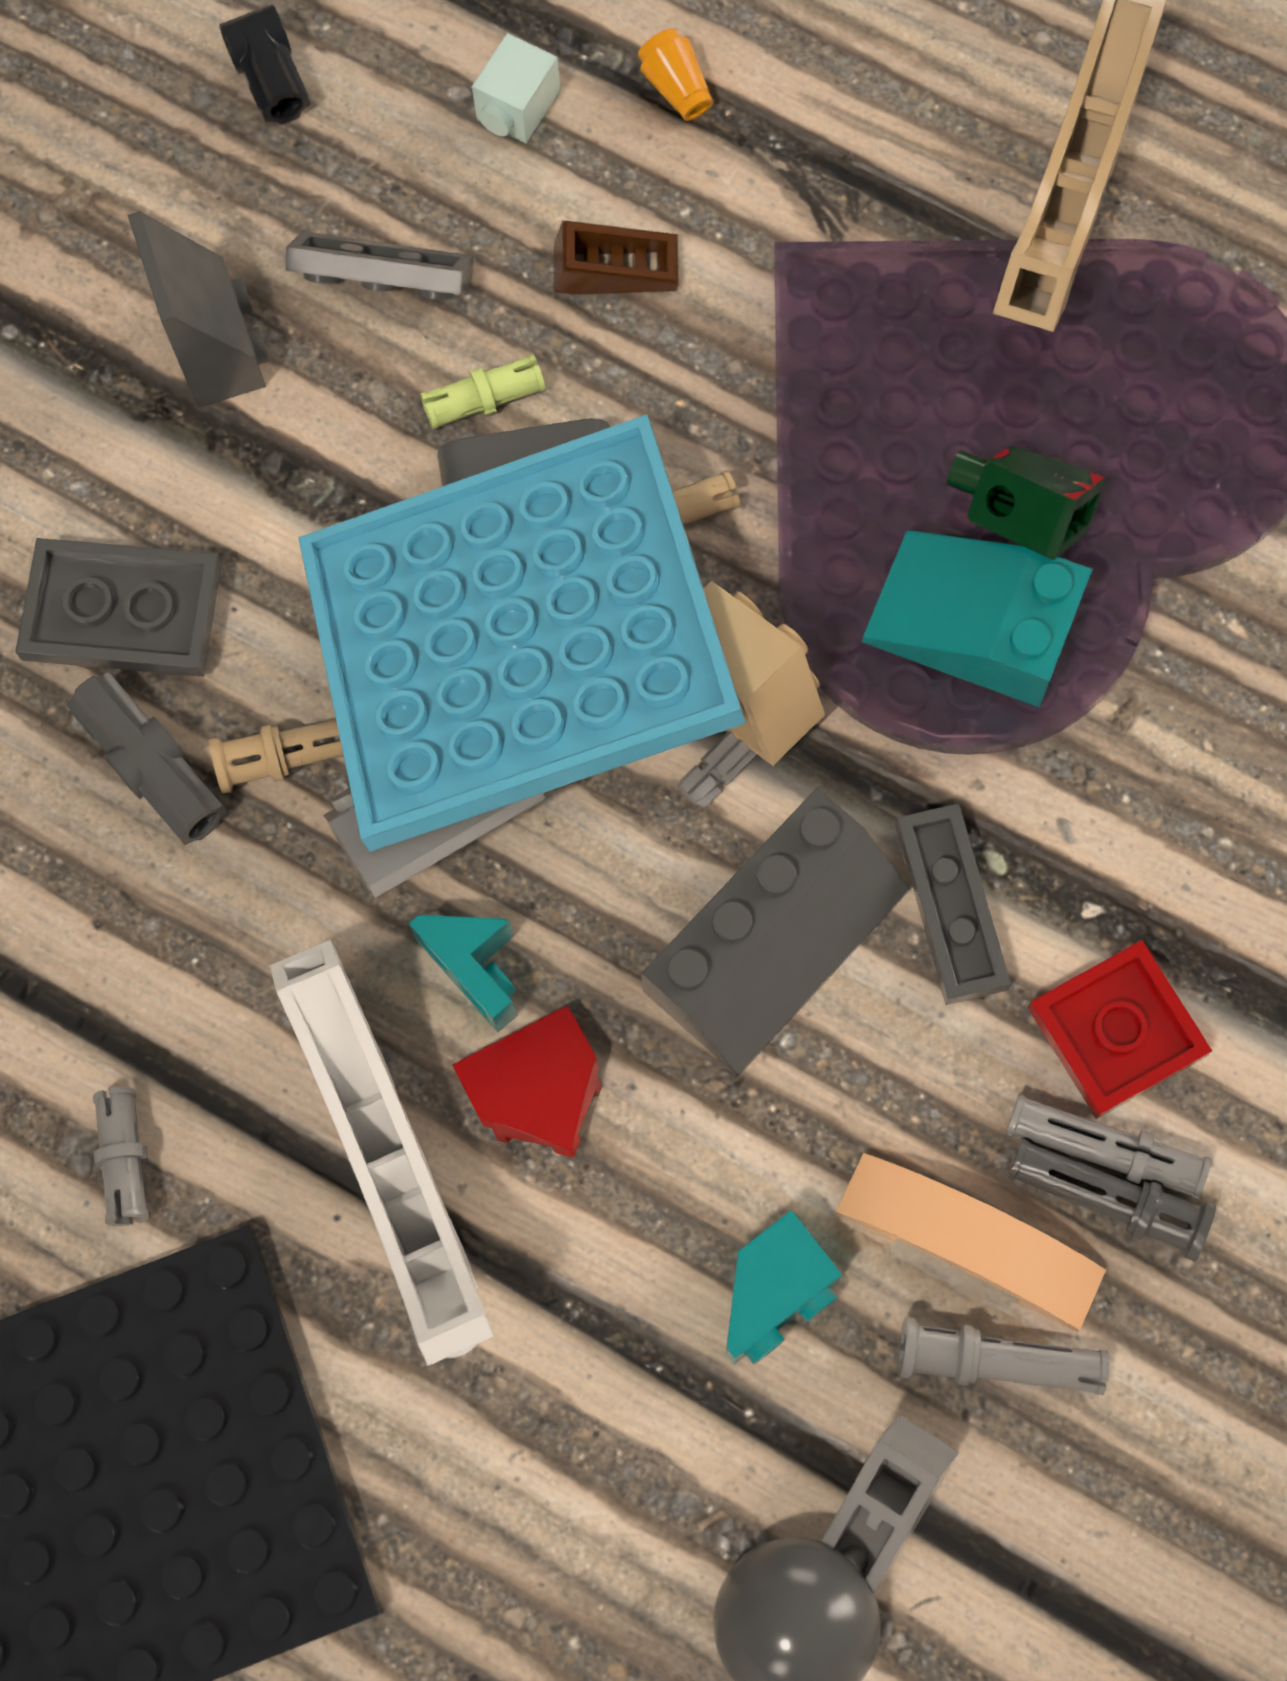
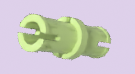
M534 354L483 372L481 367L469 371L470 377L420 393L432 430L483 412L484 416L497 413L495 407L524 396L546 391L544 379L539 365H536L537 360Z

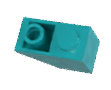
M792 1210L738 1251L726 1346V1356L733 1365L745 1356L749 1358L753 1365L758 1363L785 1341L779 1329L798 1314L808 1323L838 1299V1296L831 1288L839 1283L842 1276L841 1272Z

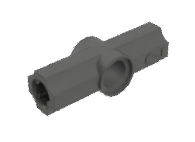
M109 672L100 676H91L75 689V694L66 704L75 719L91 738L95 739L106 752L103 756L139 800L143 797L147 800L184 845L196 840H202L218 827L219 821L227 813L219 798L187 764L189 761L188 757L155 717L149 719Z

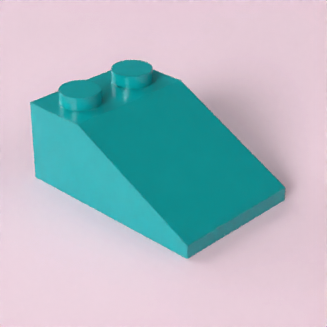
M907 530L864 633L862 643L1040 708L1093 569L1060 557L1052 560L1024 546Z

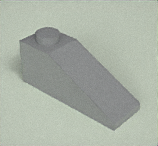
M899 1415L878 1439L820 1544L842 1551L846 1559L857 1570L865 1574V1581L872 1594H876L959 1452Z

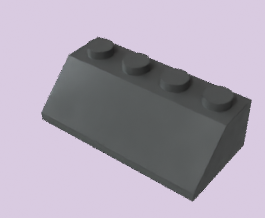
M816 788L641 973L643 992L739 1077L907 895L909 888L867 830Z

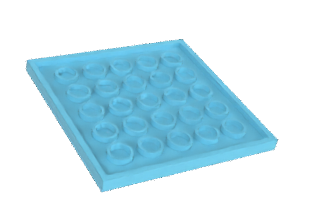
M647 414L298 537L360 837L369 852L746 724L656 437Z

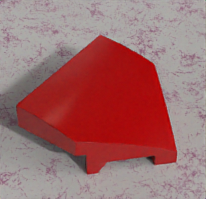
M568 1005L452 1064L482 1125L492 1128L498 1141L509 1143V1141L517 1139L552 1147L555 1154L574 1158L581 1141L578 1134L592 1098L599 1095L602 1085L597 1075L600 1066Z

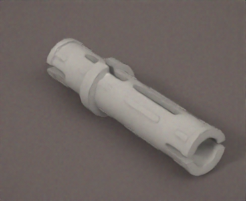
M1020 1094L1017 1097L1006 1131L1007 1136L1025 1139L1063 1152L1069 1156L1078 1157L1125 1173V1180L1139 1185L1141 1179L1149 1182L1153 1180L1166 1188L1190 1195L1191 1198L1197 1200L1202 1194L1211 1166V1158H1203L1155 1142V1134L1141 1130L1139 1136L1089 1120L1083 1116L1074 1115L1026 1099L1025 1096Z

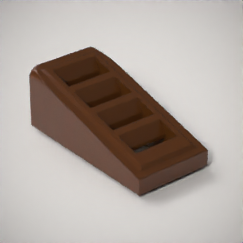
M562 220L554 243L555 293L611 294L676 291L678 287V234ZM623 253H632V268L623 267ZM647 253H657V271L647 270ZM584 254V262L575 261V255ZM599 254H608V265L599 264Z

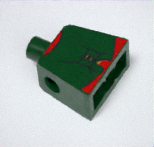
M1009 446L988 460L960 450L952 462L946 484L973 496L967 516L971 522L1038 554L1055 560L1087 535L1107 478L1020 447Z

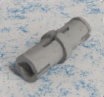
M129 1087L109 1088L110 1098H107L106 1091L100 1090L93 1095L100 1147L93 1153L94 1165L102 1170L106 1207L105 1223L110 1226L133 1225L132 1217H135L137 1223L149 1219L142 1164L147 1162L148 1154L147 1146L139 1142L135 1104L136 1091Z

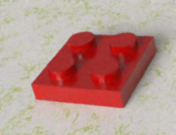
M1143 940L1036 998L1027 1007L1096 1119L1208 1057L1212 1052L1211 1047Z

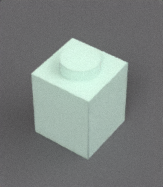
M507 33L472 85L477 120L496 135H510L527 143L561 91L558 57Z

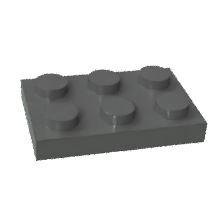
M36 538L15 652L21 661L204 677L222 567L218 553Z

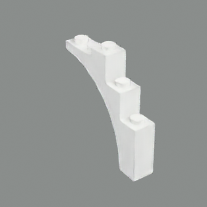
M330 939L269 965L276 992L302 1047L352 1165L393 1270L417 1343L429 1366L445 1358L462 1356L471 1351L478 1343L492 1338L494 1335L478 1294V1286L466 1253L438 1193L429 1165L400 1102L386 1062Z

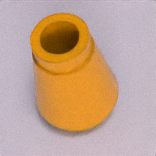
M670 28L657 33L642 45L638 51V57L642 62L640 72L681 114L685 121H691L701 116L713 105L714 101L709 94L688 37H681L676 29Z

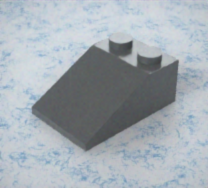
M140 211L129 214L130 225L162 325L197 408L266 387L259 365L270 362L259 327L247 330L243 314L252 312L253 308L242 276L230 279L222 256Z

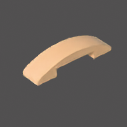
M863 1153L835 1212L836 1215L894 1243L896 1240H899L1018 1298L1017 1303L1077 1332L1082 1327L1106 1272V1269L1072 1248L988 1204L921 1174Z

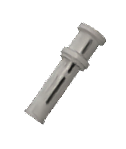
M906 1316L904 1317L900 1334L898 1377L910 1379L913 1373L954 1378L955 1384L959 1386H968L969 1383L974 1384L976 1378L1104 1395L1107 1386L1106 1382H1102V1380L1108 1381L1109 1356L1108 1352L1104 1350L1093 1351L981 1336L979 1329H974L973 1325L962 1324L958 1330L918 1325L915 1317Z

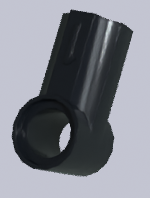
M271 4L219 24L220 32L232 63L238 74H244L250 92L264 121L278 122L280 125L300 118L303 110L311 104L306 88L291 58V46L275 6Z

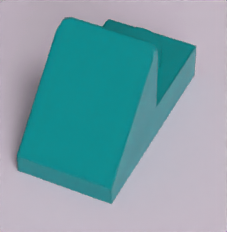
M418 915L408 923L415 940L497 1032L501 1031L517 1017L513 1001L510 999L517 992L513 984L493 962L484 969L481 966L514 937L509 920L500 918Z

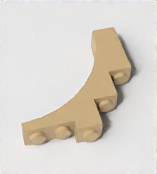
M1167 0L1102 1L1064 120L1027 221L1012 250L993 314L1054 332L1065 309L1083 250L1090 238L1107 182L1113 172Z

